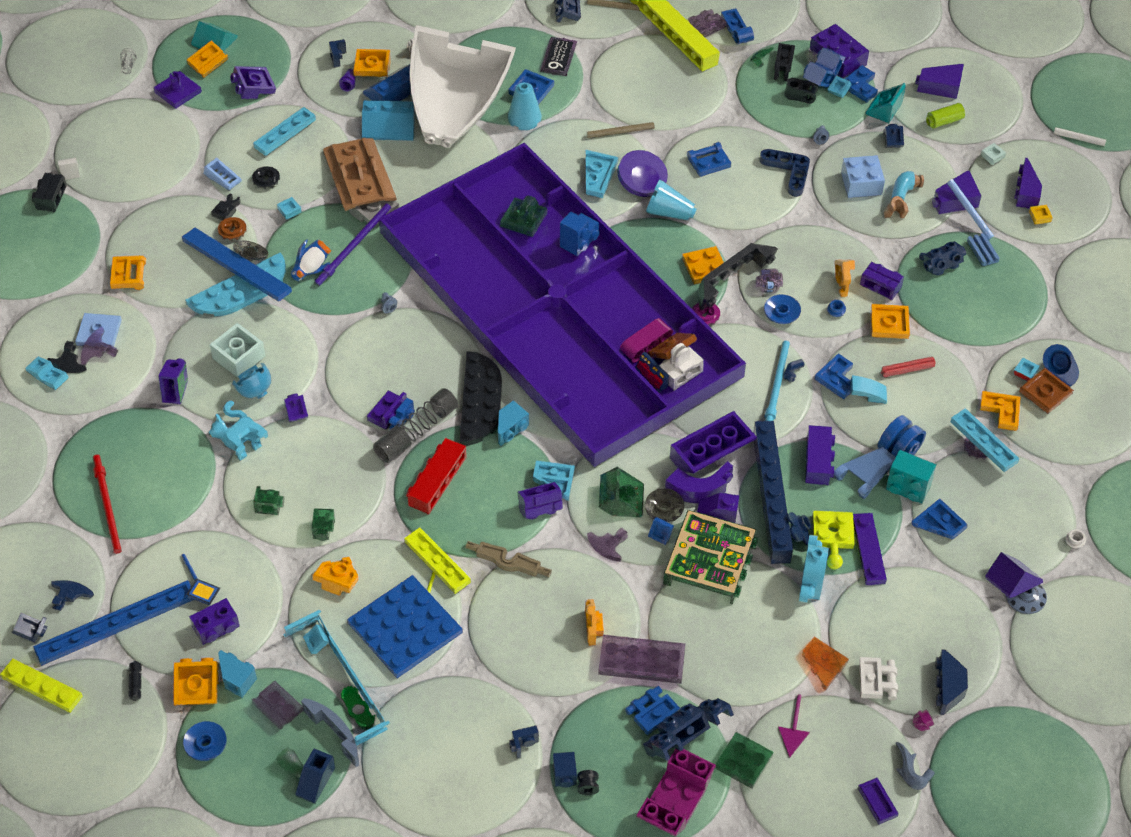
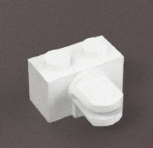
M679 343L671 350V358L664 360L660 367L669 375V386L676 390L703 372V359L689 346L686 347L683 343Z

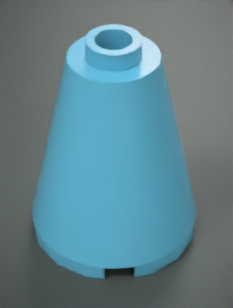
M524 82L516 86L508 112V122L512 127H519V130H530L537 127V124L541 122L542 115L532 85Z
M659 180L646 212L689 220V217H694L697 209L694 208L695 204L664 181Z

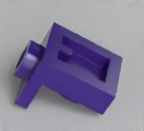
M291 394L284 399L289 422L308 418L303 395Z

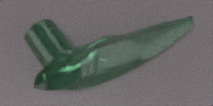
M774 47L756 52L750 61L755 62L758 68L762 67L764 63L761 58L770 53Z

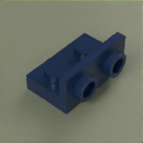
M554 0L556 22L560 23L563 17L575 21L580 20V0Z

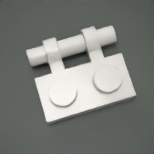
M860 657L861 698L882 699L883 692H887L889 700L897 699L898 684L896 683V676L898 673L894 660H887V666L881 665V658ZM882 675L887 677V682H882Z

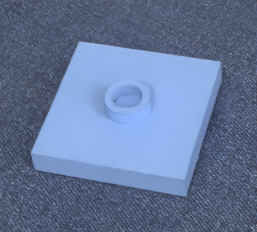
M84 313L76 338V345L113 349L122 321L121 316Z

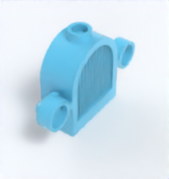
M809 535L799 601L806 603L808 599L820 600L829 549L822 547V542L817 540L818 536Z

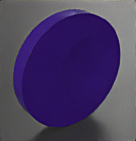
M634 150L624 155L617 169L618 179L622 186L628 192L639 197H652L658 181L661 180L666 183L668 179L667 168L663 161L655 154L645 150Z

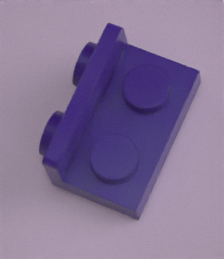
M388 390L369 412L367 421L387 430L392 425L389 423V420L396 415V410L407 398V393L402 392L399 396Z

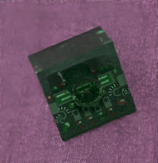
M618 466L600 475V509L611 516H643L644 483Z

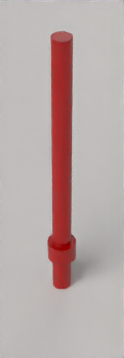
M96 454L92 457L95 467L93 472L98 480L113 551L115 554H119L122 552L106 484V470L102 466L100 455Z

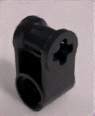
M793 77L789 78L786 83L785 97L789 100H796L807 104L814 103L818 85L811 81Z

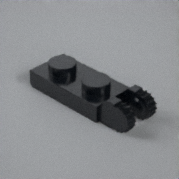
M779 43L774 67V80H778L779 71H785L784 81L788 80L789 72H791L795 45Z

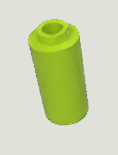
M956 103L928 112L926 123L934 129L964 119L965 109L961 103Z

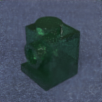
M257 486L253 500L255 513L279 515L280 508L284 507V496H280V491L273 489L262 490L261 486Z
M314 508L311 528L313 539L329 540L330 532L334 531V509Z

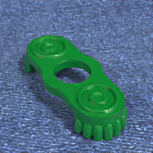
M352 685L345 687L342 690L341 698L348 708L349 715L361 729H371L375 723V715L371 714L369 706L362 700L358 693V688ZM356 705H362L365 710L362 714H355L352 711Z

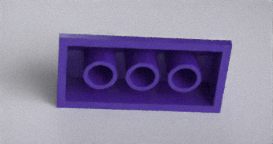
M732 411L671 444L670 460L682 471L694 474L757 439V436L735 411Z

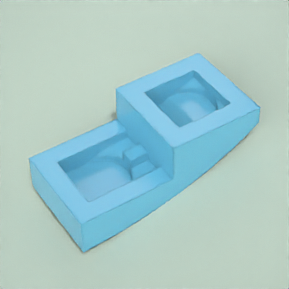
M39 356L25 368L33 377L55 390L69 378L66 372L53 367L50 361Z
M852 375L850 380L851 395L868 397V402L887 403V388L885 385L872 379Z

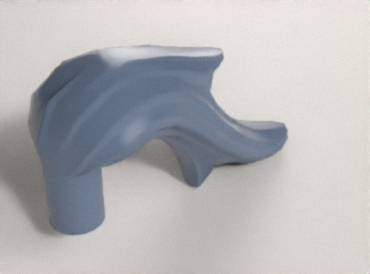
M896 742L895 744L903 758L902 768H897L896 770L911 788L922 790L934 776V771L928 768L922 776L916 774L914 770L916 753L911 755L903 744Z

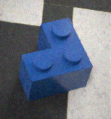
M823 47L817 54L816 63L810 62L806 65L803 78L819 86L829 87L837 76L845 57Z
M570 212L560 222V247L578 256L599 236V222L582 213L578 216Z

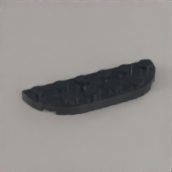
M466 351L460 444L464 446L483 441L484 437L490 433L492 434L498 426L499 410H501L502 375L500 369L489 357L472 351Z

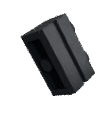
M45 172L42 179L38 180L37 191L32 193V202H34L37 210L56 212L67 187L65 177L62 174L54 175L53 173Z

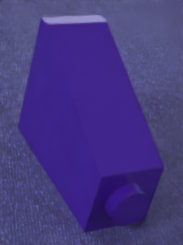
M964 64L922 68L921 74L917 75L915 85H918L917 92L957 99Z
M970 170L965 171L953 180L974 208H979L982 195ZM947 183L935 190L932 205L936 208L938 214L966 210Z

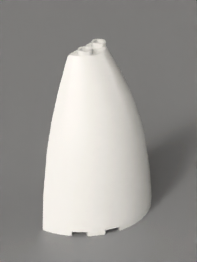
M416 25L410 63L411 96L416 117L426 143L450 148L452 144L481 119L501 88L510 68L516 47L483 40L481 50L449 43V32Z

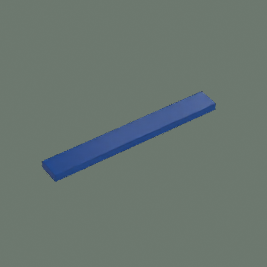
M196 227L182 236L183 242L276 301H281L292 292L290 286Z
M188 580L33 646L41 666L193 601L194 599L186 596L191 585Z

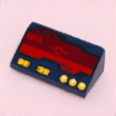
M643 352L635 369L660 393L668 387L669 375L647 353Z

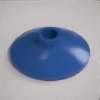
M779 294L770 297L766 301L764 312L775 323L789 324L799 318L801 306L795 298Z
M210 721L199 722L188 729L183 739L186 753L198 761H208L216 758L223 752L227 743L224 729L219 724Z

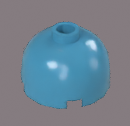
M260 363L262 367L259 368L256 365L252 366L238 376L240 380L237 383L235 380L233 381L232 385L240 395L246 398L257 397L259 399L268 393L266 390L270 387L272 380L265 363Z

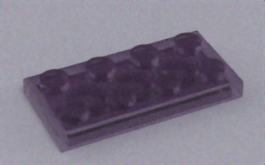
M603 635L598 675L682 684L686 643Z

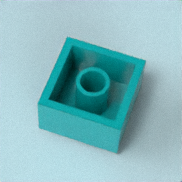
M899 450L890 469L886 490L906 497L913 502L923 504L931 488L937 464Z

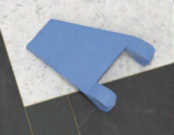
M882 447L842 464L834 471L836 479L841 481L849 470L865 482L858 489L859 496L865 499L874 486L889 471L896 457Z

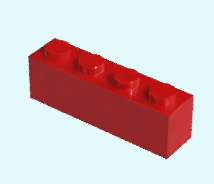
M447 438L444 439L442 444H438L434 456L428 459L426 468L418 474L416 483L407 491L408 506L428 515L431 513L467 458L466 446Z

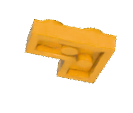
M982 391L980 410L999 413L998 428L1017 431L1021 397Z

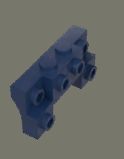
M717 698L705 700L698 707L691 703L682 706L679 711L672 716L666 717L663 722L658 724L659 733L650 737L643 744L647 755L652 758L658 756L668 761L670 759L667 752L668 749L672 747L682 751L686 744L711 728L709 722L717 726L721 724L718 718L719 714L724 713L730 717L733 716L734 713L730 704Z

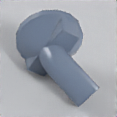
M821 125L819 128H816L813 140L818 145L825 144L829 139V132L825 126Z
M384 292L381 298V309L387 314L396 309L397 300L391 295L389 296L387 292Z

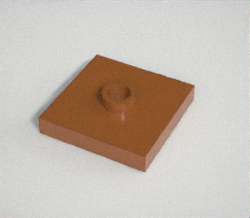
M675 333L648 351L651 358L670 359L671 350L677 344L683 343L688 347L697 338L695 334Z
M1046 368L1021 386L1019 390L1020 393L1047 414L1070 397L1074 391Z

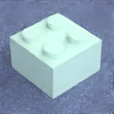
M238 323L210 344L212 358L237 378L241 373L257 364L266 356L263 342Z

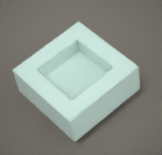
M993 143L981 151V156L994 165L1005 158L1006 152Z

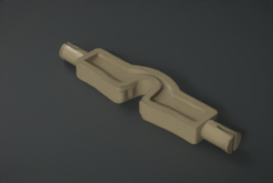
M470 541L467 542L465 547L475 551L477 557L494 562L497 567L505 571H520L534 577L537 574H541L548 578L552 573V569L542 567L540 561L529 558L521 553H516L511 560H506L507 550L504 547L491 545L486 542H481L479 545Z

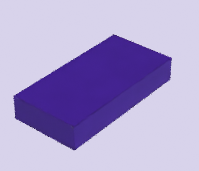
M878 777L858 785L857 789L878 825L898 817L899 813Z

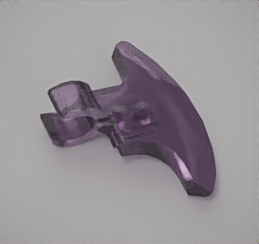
M103 327L94 331L86 340L81 352V365H87L92 357L101 358L104 353L116 357L118 353L117 348L102 342Z
M620 528L615 536L609 533L604 536H596L592 532L587 533L588 540L596 552L609 560L621 562L622 557L616 552V547L628 538V532L625 529Z

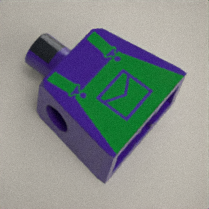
M181 358L176 360L168 359L158 375L162 402L181 404L188 383L186 361Z

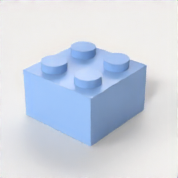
M878 155L843 158L841 175L848 198L882 195L885 179Z

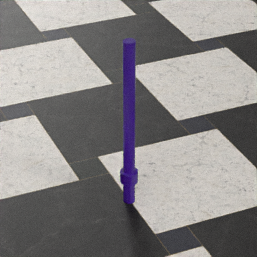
M386 203L332 263L324 267L323 272L314 281L318 286L336 272L335 269L386 215L391 209L389 204Z

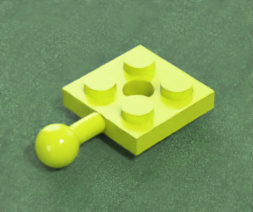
M813 511V535L818 536L817 540L822 542V547L830 548V555L827 558L828 567L833 570L839 569L843 564V559L838 554V548L854 549L853 512ZM834 527L838 529V531L832 532L829 530V528Z

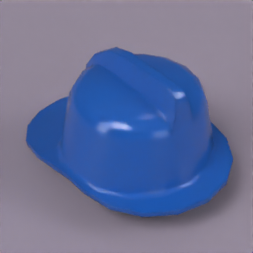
M1061 344L1051 345L1045 350L1043 354L1045 368L1069 387L1074 385L1079 378V369L1072 352Z

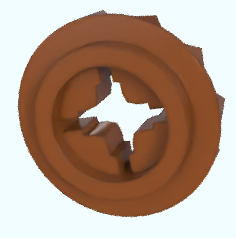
M230 217L220 222L218 232L223 239L228 238L231 241L235 238L238 240L239 237H244V233L247 232V226L242 219Z

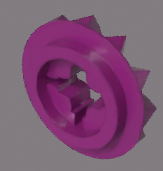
M699 302L692 307V310L707 325H715L716 321L720 318V309L716 304L711 308L707 307L703 311L699 309ZM707 311H708L709 315H706V317H703V314L707 313Z

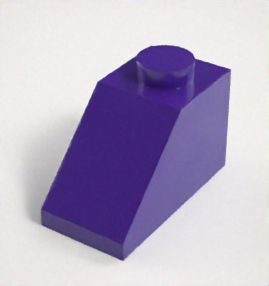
M717 493L702 499L698 503L697 513L735 524L739 495Z

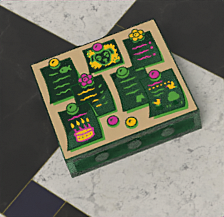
M687 510L664 571L663 584L671 586L672 581L675 580L731 597L730 604L733 605L735 597L739 598L742 586H739L740 582L745 581L748 570L745 569L746 565H750L753 558L751 550L756 549L759 538L756 537L757 529Z

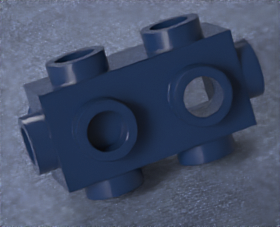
M953 241L939 248L931 249L927 253H920L919 259L924 260L923 266L926 271L938 276L942 275L944 270L948 268H958L959 264L964 262L966 250L963 246Z

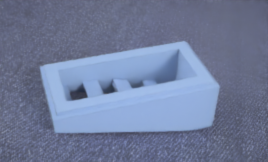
M215 158L204 167L203 174L227 190H231L242 181L239 176L218 158Z

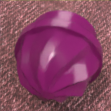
M927 709L922 712L919 710L913 716V726L920 731L930 730V727L935 725Z

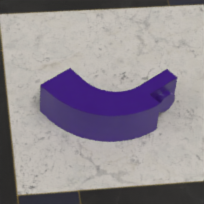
M727 461L717 472L707 478H695L677 468L666 479L665 491L671 496L672 493L677 494L676 499L688 503H699L700 500L717 493H726L727 484L733 478V465Z

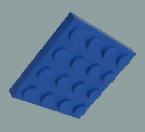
M413 575L347 619L351 628L397 679L463 633V628Z

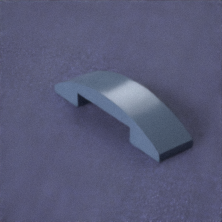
M306 698L301 700L304 713L316 725L323 720L343 741L341 743L343 754L355 767H358L359 757L356 742L343 720L332 710L316 701Z

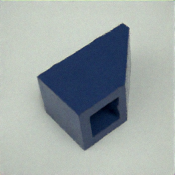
M315 748L312 750L303 766L295 794L297 797L314 804L317 802L335 770L332 755Z

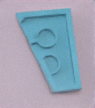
M586 150L587 195L603 198L617 167L619 157Z

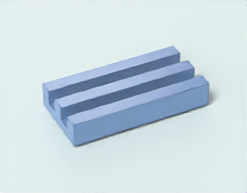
M981 233L980 236L974 235V238L971 236L967 238L969 246L982 267L999 262V256L984 233Z

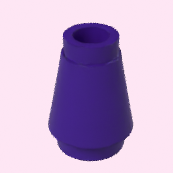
M348 69L340 78L339 85L343 91L349 92L355 88L356 76H354V69Z

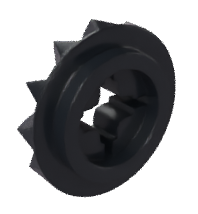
M270 166L260 167L252 174L253 184L257 185L258 188H273V185H278V180H280L279 171Z

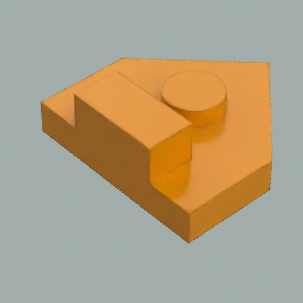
M838 259L834 261L835 278L838 285L842 288L839 289L840 296L847 297L849 285L851 284L850 270H855V261L851 259Z
M344 557L336 562H322L314 572L313 580L322 583V590L340 596L343 591L346 593L351 592L358 582V574L353 568L350 557Z
M588 599L585 601L587 642L589 646L596 645V636L604 635L602 613H599V610L595 611L594 599Z

